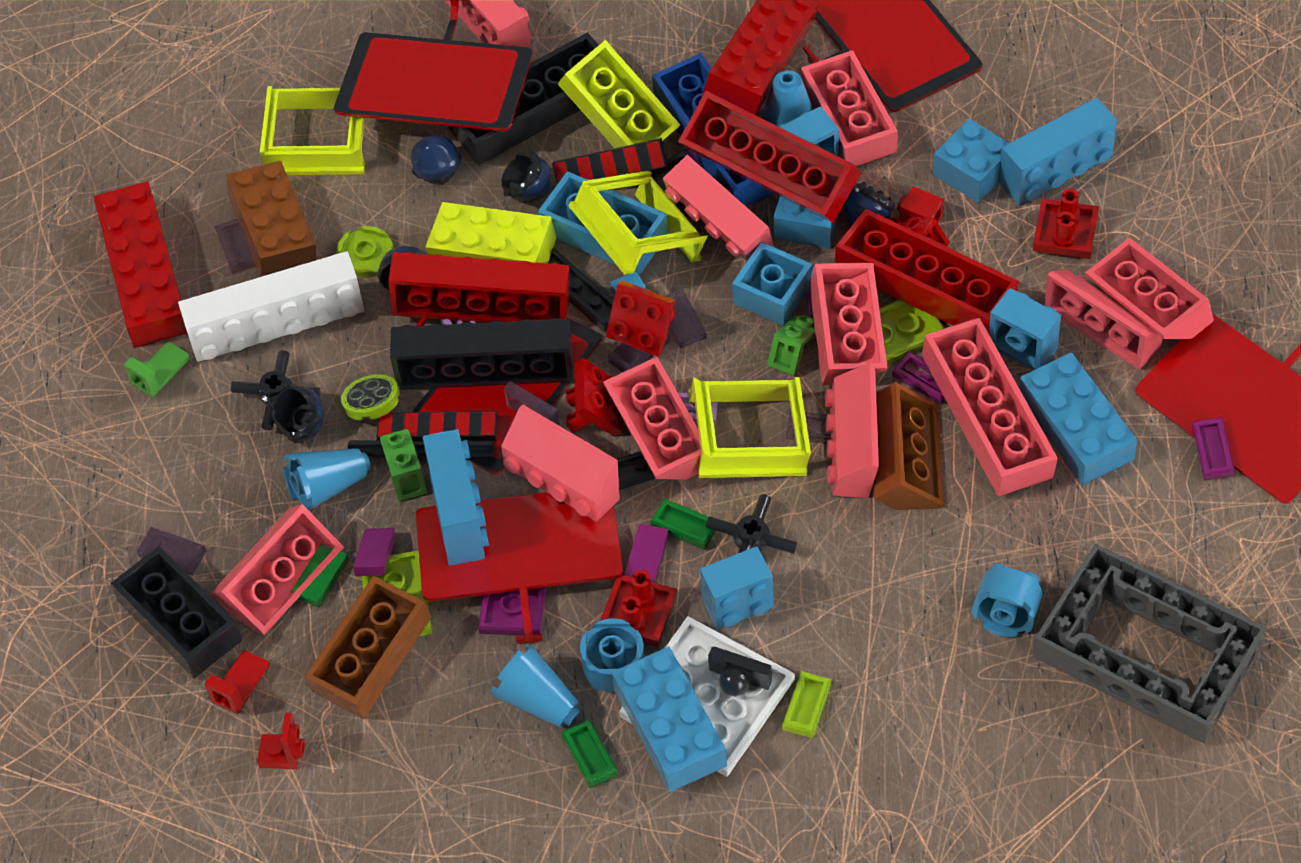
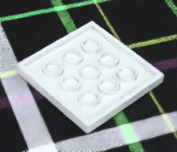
M687 616L666 647L670 646L726 748L727 766L717 772L728 777L794 682L795 674ZM715 646L771 665L772 683L769 690L750 684L749 689L738 697L729 696L724 693L719 684L720 674L709 671L708 654L711 647ZM622 706V708L619 710L620 718L631 723L625 709Z

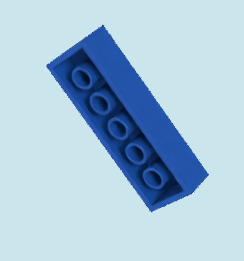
M701 53L652 75L653 94L679 122L680 126L677 131L680 135L685 130L702 98L709 72L712 69ZM694 153L705 171L746 207L774 194Z

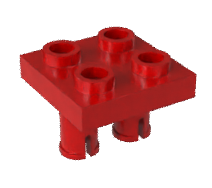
M1065 189L1062 192L1061 201L1041 198L1032 251L1091 259L1099 206L1078 203L1079 193L1075 189Z
M620 281L617 284L605 337L654 356H660L663 354L669 325L676 318L675 300L629 282Z
M584 358L574 362L575 387L567 389L565 392L567 396L565 397L567 403L571 407H575V412L567 414V427L572 432H577L587 425L594 424L613 437L623 433V418L603 383L612 378V376Z
M645 570L635 571L633 577L622 575L616 578L601 620L612 618L624 620L630 623V626L636 631L638 630L642 636L643 643L659 647L677 597V588L651 582L650 574Z

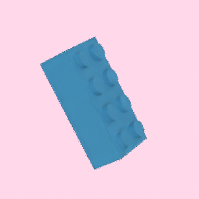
M1096 97L1002 147L999 183L1015 202L1021 205L1027 201L1035 200L1040 194L1051 188L1061 186L1064 181L1074 176L1082 175L1092 166L1106 162L1113 156L1117 119Z
M567 171L539 209L538 215L550 216L552 218L557 240L616 265L569 208L570 201H575L582 182L587 181V179ZM610 189L598 191L637 239L668 234L666 213ZM656 251L642 254L635 269L639 276Z
M1072 352L1020 377L1019 389L1041 429L1082 485L1135 459L1136 437Z
M459 429L423 436L429 477L448 565L452 566L485 559L483 547L489 546L486 528H480L486 526L483 508L480 505H476L481 503L478 486L475 482H470L475 480L473 464L470 460H465L470 458L467 440L461 441Z
M670 646L612 671L614 691L668 792H672L727 766L726 748Z

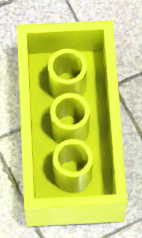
M606 40L571 68L558 83L562 90L614 148L662 138V142H664L680 126L679 122Z
M442 202L425 248L428 255L439 254L452 257L529 261L548 264L557 237L550 216Z

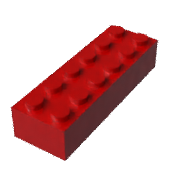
M756 0L710 70L702 97L705 91H708L757 115L769 95L775 76L785 70L812 27L820 1Z
M705 91L678 141L691 152L831 223L835 222L861 174V171L854 164L708 91Z
M149 181L94 195L93 198L133 348L188 334L178 304L182 300Z
M868 209L862 212L836 245L835 263H873L876 288L952 326L980 318L989 334L991 311L1009 288L1018 292V280Z
M393 252L388 280L391 316L422 318L423 315H426L428 319L475 321L481 323H490L492 321L513 322L525 319L531 321L550 320L552 318L567 319L569 307V265Z

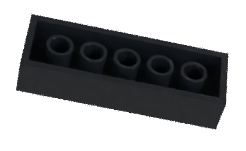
M587 32L531 62L509 130L494 131L449 126V130L479 166L580 111L558 83L571 68L598 47V43Z
M552 318L550 320L534 321L525 319L513 322H464L448 325L432 324L427 326L404 325L401 327H391L390 359L399 390L574 382V348L570 319Z

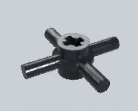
M285 350L278 352L274 371L264 374L260 383L232 381L231 383L232 393L256 394L266 404L261 424L264 430H272L274 426L271 412L274 410L271 406L273 403L272 398L281 393V390L293 385L291 380L285 376L290 353ZM307 387L312 389L320 398L319 387Z
M766 494L759 496L753 515L745 516L737 524L711 516L708 517L706 522V528L732 535L735 544L739 548L738 553L758 546L761 552L763 548L768 546L794 554L797 547V542L770 534L768 526L763 521L771 502V497Z

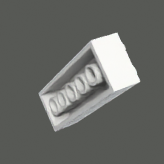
M348 251L178 302L197 362L210 360L222 354L240 351L252 345L270 342L275 338L296 334L305 329L323 326L329 322L345 317H353L358 313L365 312L357 276Z

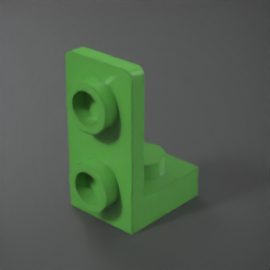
M795 315L774 334L767 366L793 376L798 372L804 345L816 335L814 320L811 317Z
M167 342L148 362L143 361L141 363L131 356L124 364L130 384L153 398L188 362L190 356L173 343Z
M405 429L381 436V445L391 473L398 502L427 494L422 469L409 430Z

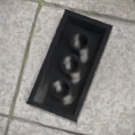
M160 546L156 547L111 582L118 602L193 679L242 641L237 623Z

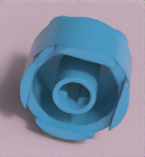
M993 564L990 570L982 576L972 606L974 619L976 620L978 616L984 622L982 626L984 629L999 636L1017 637L1018 632L1025 631V634L1029 633L1033 628L1043 595L1039 585V577L1031 572L1024 573L1016 569L1007 568L1002 564Z
M604 619L595 623L588 633L587 631L585 632L580 642L583 672L590 686L595 690L615 692L612 671L645 657L641 634L638 630L636 631L632 628L630 623L621 619Z

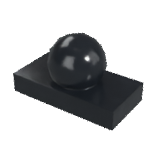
M715 646L711 647L708 654L709 671L720 674L719 684L724 693L729 696L738 697L749 689L750 684L769 690L772 683L771 665Z

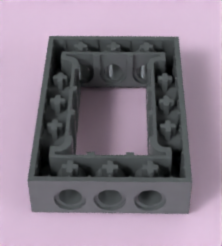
M1095 543L1036 635L1033 657L1205 744L1262 648L1267 628ZM1105 600L1214 653L1210 667L1206 673L1202 672L1200 675L1198 687L1191 698L1188 697L1189 687L1178 678L1174 680L1154 670L1152 665L1148 663L1144 665L1124 655V651L1120 649L1116 651L1096 641L1095 636L1085 633Z

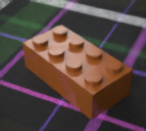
M281 161L226 174L228 197L260 277L317 260L315 241Z
M373 575L304 678L312 692L365 719L432 617L426 603Z

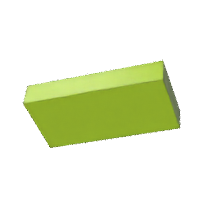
M801 671L782 724V730L809 738L814 737L832 685V679Z

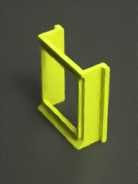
M267 86L260 145L262 163L265 165L281 161L287 175L364 174L365 163L362 154V141L365 118L350 116L347 145L273 146L277 110L334 109L340 88L272 89V86Z
M650 171L583 181L575 201H570L568 205L624 275L633 274L642 254L679 247L691 263L700 261L702 258L700 252L708 237L700 236L687 218L654 181ZM639 185L635 193L638 200L667 214L668 234L637 239L598 191Z
M693 377L691 389L688 390L689 403L695 402L701 447V456L698 464L699 478L807 476V465L811 449L799 377H795L794 380L700 381ZM790 401L797 447L717 448L711 402Z

